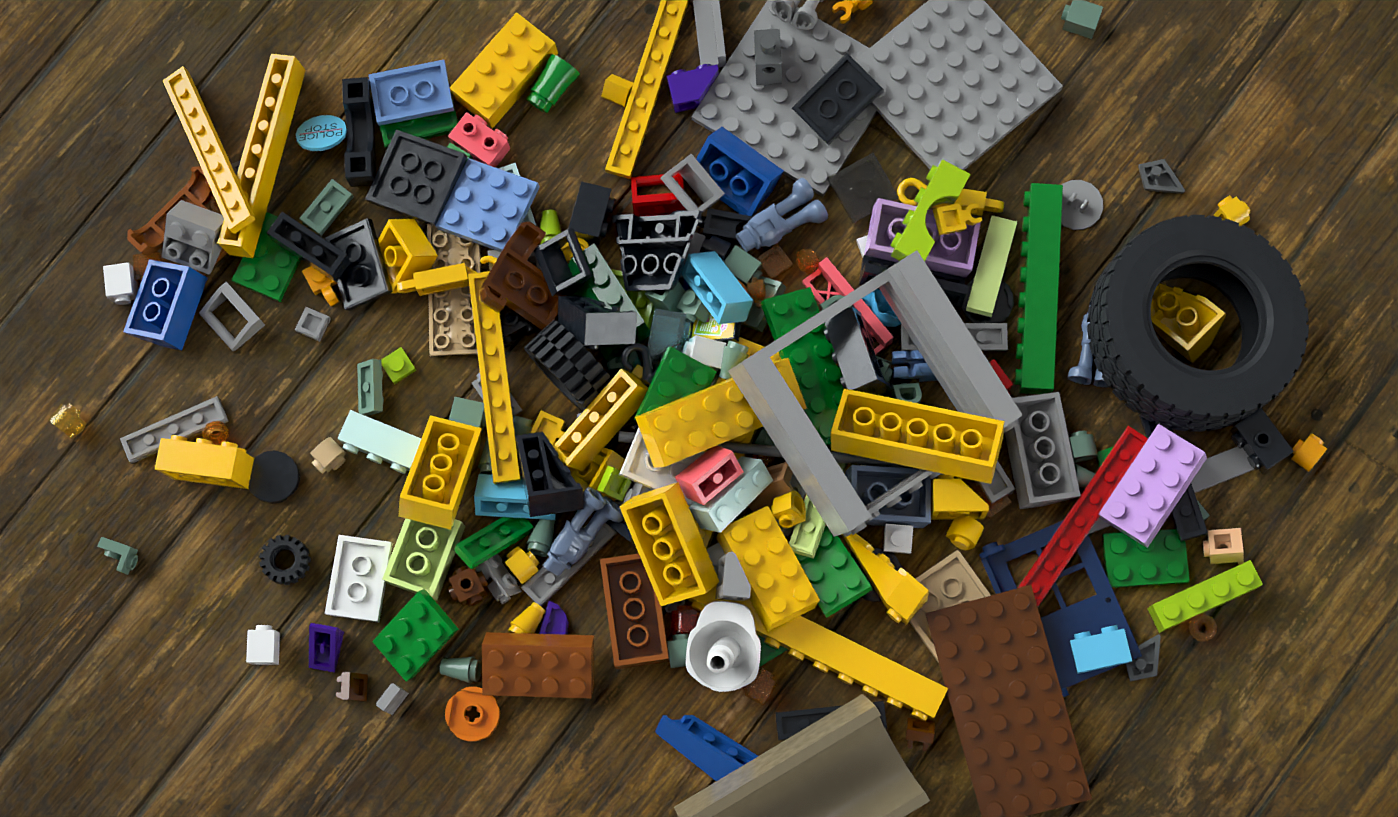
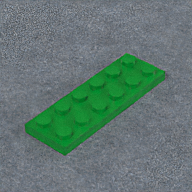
M811 287L763 299L760 303L774 341L820 312ZM823 323L780 350L779 355L781 359L789 358L807 407L804 409V412L826 446H831V430L844 388L840 381V377L843 375L840 367L836 366L832 358L834 349L832 343H829L825 337L824 328L826 327Z

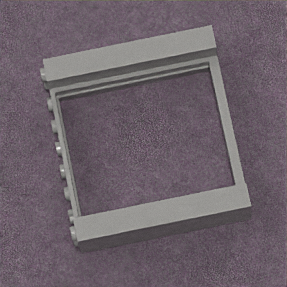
M917 250L728 371L834 537L841 534L844 537L856 534L867 526L865 521L867 523L880 515L878 511L885 505L888 508L892 507L902 500L899 495L907 490L909 494L923 486L921 482L928 476L930 479H933L941 473L920 469L865 506L770 357L879 288L958 412L1004 421L1003 433L1014 428L1017 425L1015 420L1023 416Z

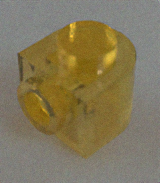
M70 403L66 407L60 404L48 419L49 422L71 439L75 435L80 434L86 426V422L78 417L81 412Z

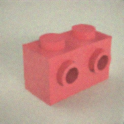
M466 112L448 135L450 142L471 154L473 160L496 168L510 150L507 141L508 137L498 129L493 131L487 127L488 123L480 116L475 114L473 117Z
M717 445L707 450L675 476V478L679 482L686 498L705 505L744 472L734 453Z

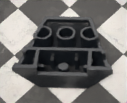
M678 211L677 215L640 217L634 214L612 215V220L616 224L618 233L616 242L620 245L622 259L620 263L627 292L671 291L675 288L683 271L702 211Z

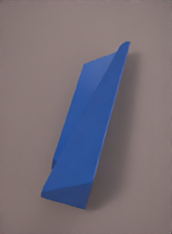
M663 715L655 730L657 735L715 781L720 780L758 757V755L694 715H684L681 720H671L667 715Z

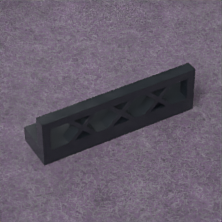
M864 255L859 285L862 286L898 262ZM930 270L954 307L961 308L968 294V285H965V277Z

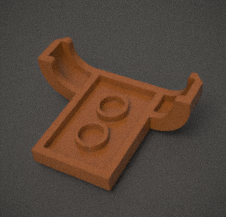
M201 166L191 168L192 176L189 182L146 225L138 230H128L127 240L143 255L153 254L163 247L167 213L179 201L183 200L207 209L205 205L211 200L213 193ZM223 248L215 265L227 254ZM198 271V272L201 273L202 275H204V276L206 275V273H203V272H201V271Z

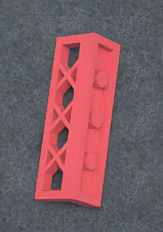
M827 257L819 263L817 270L802 281L806 288L811 287L814 298L819 304L825 301L821 295L827 296V299H829L830 296H846L854 291ZM822 274L828 281V290H816L811 282ZM831 286L836 292H830ZM860 299L852 304V307L861 312L871 336L880 344L874 349L875 355H878L892 344L893 336L866 303Z

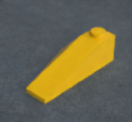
M850 534L844 537L883 604L888 609L886 613L895 622L899 623L902 621L907 625L928 601L929 590L903 568L896 571L890 559L883 553H878L877 555L872 553L874 548L858 534Z

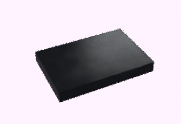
M846 53L792 109L829 146L884 89Z
M367 218L325 237L327 242L346 253L351 261L337 281L345 310L350 311L393 292L372 219Z

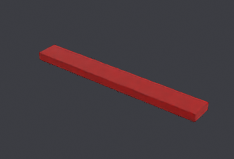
M1130 426L1121 435L1018 588L1032 585L1038 607L1100 517L1099 512L1147 442V437Z

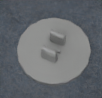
M1071 180L1063 183L1061 225L1072 230H1084L1093 226L1100 219L1103 211V199L1099 190L1091 183L1083 180Z

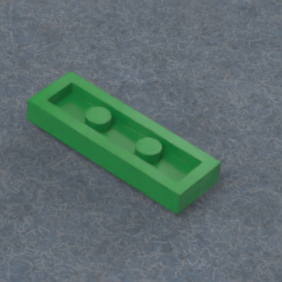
M502 517L456 544L454 551L470 569H473L531 534L534 526L526 518Z

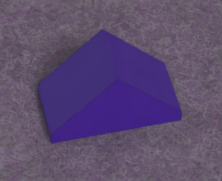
M310 623L309 668L330 672L336 671L344 631L337 627Z

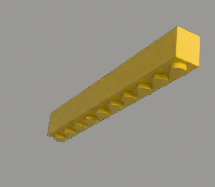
M717 584L707 593L689 598V601L693 602L691 606L700 612L707 604L713 601H728L745 605L751 610L754 617L756 634L764 637V643L776 649L783 646L790 650L788 653L790 656L800 661L806 658L814 662V668L824 673H828L831 670L839 674L837 678L840 681L849 685L855 682L863 686V692L873 697H877L879 694L888 699L886 703L897 709H902V706L912 710V716L926 722L927 718L930 720L934 719L948 690L947 687L802 616H798L767 632L750 599L744 601L716 599Z

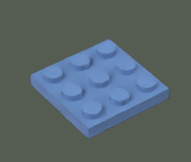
M468 158L437 221L436 227L438 230L501 252L514 231L524 221L540 186L538 182Z

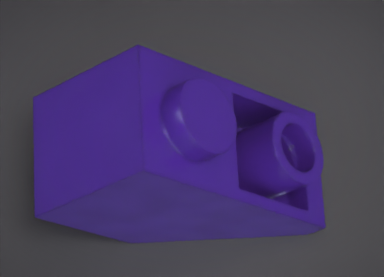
M703 64L690 71L677 70L667 76L675 113L695 109L699 106L719 75L717 64L712 66L711 64Z

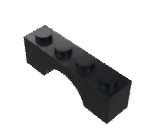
M368 77L342 79L343 106L347 122L345 178L351 187L371 186L376 176L374 103Z

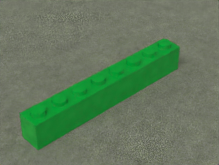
M1031 183L1029 191L1024 192L1023 207H1028L1027 216H1023L1022 232H1027L1026 242L1022 241L1021 257H1025V267L1020 268V282L1024 283V292L1019 293L1018 308H1023V317L1018 318L1017 333L1022 334L1021 343H1017L1016 359H1020V369L1015 370V385H1019V393L1048 394L1054 390L1063 185Z

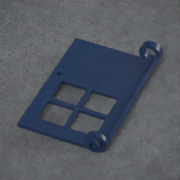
M1063 521L1006 545H998L997 542H993L982 547L983 553L979 556L996 594L1017 589L1006 562L1036 550L1039 557L1042 553L1041 547L1049 543ZM1088 534L1077 549L1082 563L1063 570L1058 578L1085 567L1097 595L1066 607L1055 582L1052 589L1061 610L1041 618L1063 697L1070 695L1067 687L1120 666L1116 665L1077 674L1070 640L1075 639L1074 634L1090 631L1091 636L1102 633L1101 628L1117 625L1118 630H1125L1132 660L1142 656Z

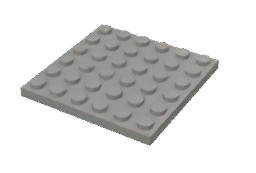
M767 0L693 113L692 120L711 132L724 127L784 170L783 174L795 181L800 178L806 179L813 191L824 197L875 117L877 110L870 104L828 146L792 107L846 53L856 60L869 48L820 19H817L813 29H797L793 26L794 15L788 23L783 22L772 10L771 4L773 0ZM780 29L782 84L756 85L754 30ZM773 67L763 68V70L765 71H772L775 69Z
M928 0L855 60L884 89L871 105L929 169L933 165L938 167L943 159L965 170L1063 88L1062 84L984 0Z

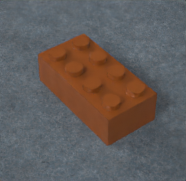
M639 553L600 559L615 668L624 669L670 662L663 609Z
M486 632L482 643L483 695L561 698L592 697L594 688V635Z

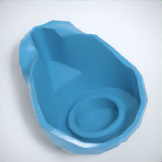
M876 289L862 298L884 326L896 327L901 325L900 320L880 290Z

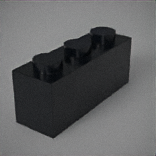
M281 212L267 232L273 242L334 282L338 281L351 262L346 253L283 212Z

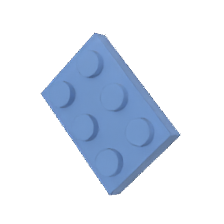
M445 60L369 74L376 120L379 126L454 111Z

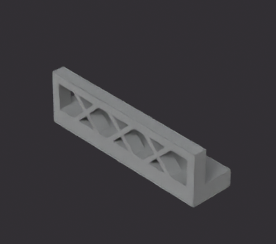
M693 0L700 65L711 64L712 66L717 64L718 68L724 67L726 64V54L719 0Z

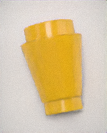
M533 602L531 606L510 622L509 633L534 634L546 611L539 604Z

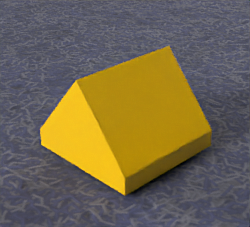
M611 74L605 80L601 97L625 107L634 83Z

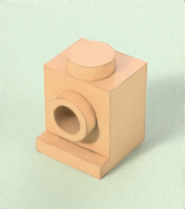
M1241 528L1208 530V540L1203 541L1204 557H1210V564L1244 563Z

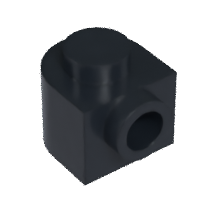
M712 235L710 239L705 238L700 252L715 251L724 262L730 254L733 244Z

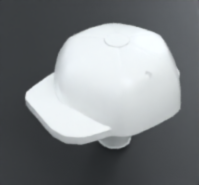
M713 601L707 604L701 611L696 627L689 634L686 650L687 671L699 683L712 690L726 692L740 689L756 679L760 663L761 643L756 634L754 617L751 610L745 605L736 602Z

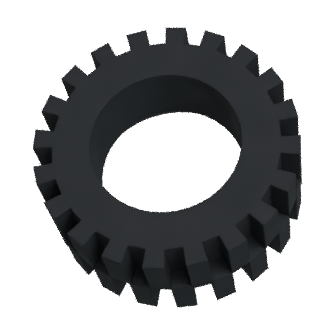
M555 320L548 324L524 347L538 368L581 412L590 405L611 381V376L596 361L594 356L585 349L584 345Z

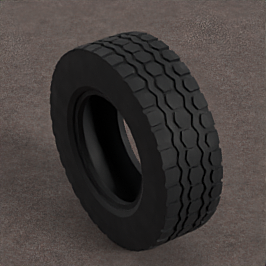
M1205 215L1174 217L1159 222L1135 236L1113 258L1100 275L1091 296L1087 322H1090L1087 325L1088 339H1091L1089 342L1091 354L1095 356V365L1098 371L1102 372V378L1107 386L1112 387V392L1120 401L1126 402L1124 405L1133 412H1139V416L1150 422L1154 420L1157 425L1160 424L1166 428L1172 426V429L1180 431L1200 432L1221 429L1244 420L1268 404L1284 390L1294 377L1304 356L1307 345L1305 341L1308 339L1309 325H1306V323L1309 321L1308 308H1305L1306 299L1304 292L1300 291L1301 284L1296 274L1293 275L1291 272L1293 269L1286 259L1283 260L1282 254L1274 245L1271 247L1269 241L1263 236L1254 234V230L1244 225L1239 226V223L1229 219L1222 220V217L1210 215L1207 217ZM1176 278L1196 279L1215 287L1231 302L1239 317L1242 329L1240 352L1231 367L1214 371L1196 369L1178 361L1162 346L1154 331L1151 320V302L1158 284Z

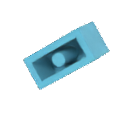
M1117 625L1101 628L1102 633L1091 636L1090 631L1074 634L1075 639L1070 640L1077 674L1132 662L1125 630H1118Z

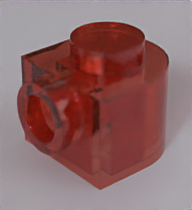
M677 606V610L671 611V634H690L691 630L696 627L701 612L693 610L692 606Z

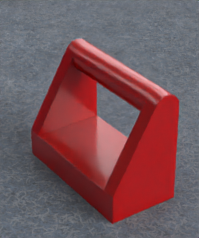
M678 173L673 178L684 190L683 177ZM664 174L631 177L634 215L639 217L670 215L673 211L686 209L673 193L638 196L637 187L665 185L660 179Z

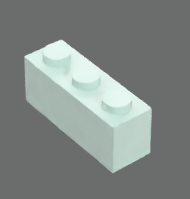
M350 410L338 436V440L344 444L343 449L357 454L358 451L368 454L367 459L378 464L386 461L392 464L390 468L403 474L407 470L410 471L421 441L419 437Z
M741 456L737 461L744 473L705 505L694 502L689 507L701 529L721 533L773 481L762 460Z

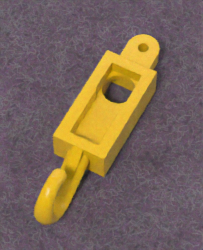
M916 178L905 179L897 188V196L903 204L916 206L917 202L905 196L906 188L914 186L920 190L921 187L926 189L927 185ZM962 189L954 203H960L962 210L970 204H978L979 207L971 211V214L982 216L984 210L1003 212L1004 202L987 199V192ZM942 203V204L935 205V206H933V207H931V208H937V207H942V206H947V205H952V204Z
M484 256L480 259V262L482 264L488 262L494 264L497 258ZM465 263L413 273L414 279L397 283L398 293L417 291L420 296L467 287L469 286L468 274L477 272L466 266Z

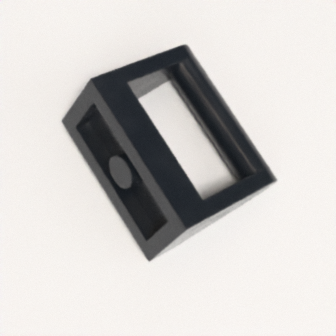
M573 228L567 229L540 244L534 250L552 297L574 294L593 276ZM567 242L580 271V274L574 277L561 249Z

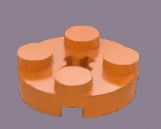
M466 687L449 699L445 709V719L450 730L458 738L468 742H477L490 737L496 730L500 721V708L495 697L482 694V688ZM472 707H477L476 710L480 713V717L475 718L474 722H470V717L466 716V711H471Z

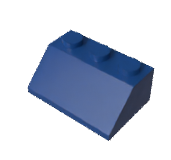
M724 127L719 128L708 136L696 158L725 193L720 200L739 214L754 216L772 193L784 170Z
M149 259L123 332L159 346L182 350L207 277L188 266Z

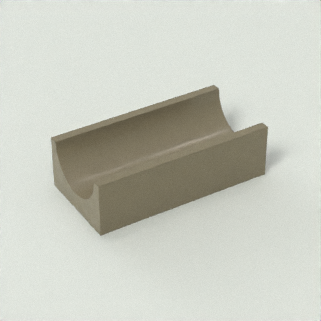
M861 694L676 805L674 809L678 817H905L930 800L891 741L880 719L881 714L877 707L865 695Z

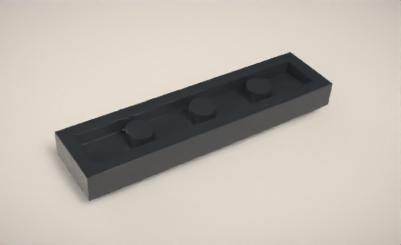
M884 701L872 702L880 712V719L884 728L887 729ZM841 706L776 712L778 741L790 738Z

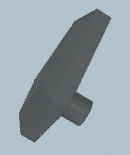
M1165 159L1138 165L1145 191L1177 194L1185 192V189Z
M1159 634L1138 646L1142 654L1141 657L1126 663L1130 682L1157 676L1161 637Z

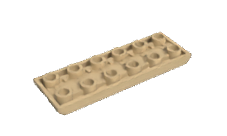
M427 224V239L438 254L431 269L465 263L466 266L475 272H481L480 244L438 230L437 227ZM470 287L428 294L430 356L478 354Z

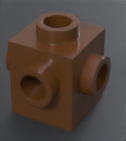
M463 566L453 572L454 576L448 578L451 586L448 587L454 602L459 600L463 606L468 605L470 607L483 601L484 596L488 595L485 587L489 584L483 572H477L475 568L470 569L468 566ZM470 580L471 586L468 589H463L462 584Z

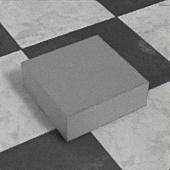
M305 307L295 331L320 342L331 318Z

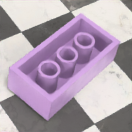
M878 198L872 210L864 255L899 262V260L891 257L894 248L890 245L897 232L903 233L906 225L902 224L909 209L914 211L917 206ZM929 209L926 213L925 223L928 233L935 243L925 260L926 265L930 270L966 278L973 268L981 222L973 226L966 224L967 229L964 231L939 236L933 211Z
M1158 424L1099 512L1100 518L1148 548L1207 459L1205 452Z

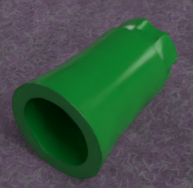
M550 54L545 68L526 100L541 112L547 113L566 89L580 76V73L565 60Z

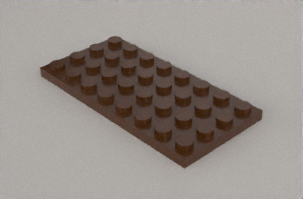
M1032 585L925 613L944 683L948 688L949 701L982 817H1025L1091 800V792Z

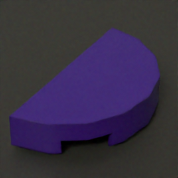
M549 601L539 634L568 635L569 623L566 614L559 605Z

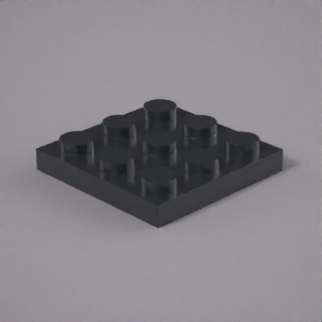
M396 130L365 199L371 204L436 227L437 221L464 167L467 156L465 153Z

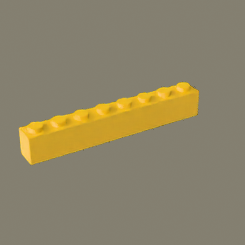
M271 54L237 172V179L256 219L235 234L228 229L225 220L223 221L217 244L229 255L254 257L306 71L295 56Z

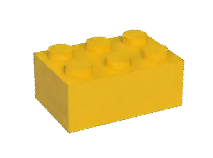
M171 435V439L161 438L155 470L174 480L249 489L254 458L246 453L247 450L237 448L238 445L235 443L222 442L220 446L213 445L212 441L197 438L196 442H189L186 437Z

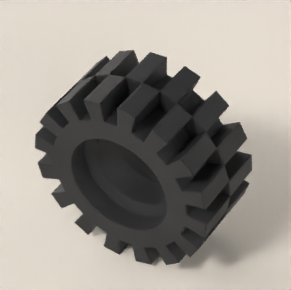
M278 535L274 540L272 538L269 539L267 546L263 545L262 549L264 551L259 555V558H261L259 564L263 568L262 572L269 579L278 584L290 585L292 582L294 584L299 582V578L303 579L306 576L304 573L310 569L308 563L311 562V558L308 555L310 553L300 540L290 535ZM283 550H290L295 556L293 566L287 570L279 569L275 563L276 556Z

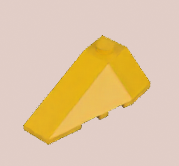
M1158 284L1151 302V320L1154 331L1172 348L1193 363L1211 345L1226 313L1206 297L1191 295L1175 286L1172 288Z

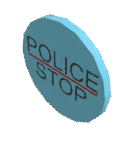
M321 115L305 121L297 129L296 139L303 149L323 151L340 144L346 136L347 128L345 122L339 117Z

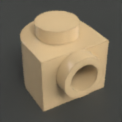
M331 437L323 440L310 452L315 459L312 464L322 474L325 471L329 472L331 469L337 470L345 462L344 455L346 452Z

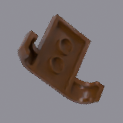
M522 222L498 256L479 290L481 302L495 312L499 313L506 305L543 330L555 319L558 313V296L552 297L542 271L527 260L537 245L543 240L546 232L532 222Z

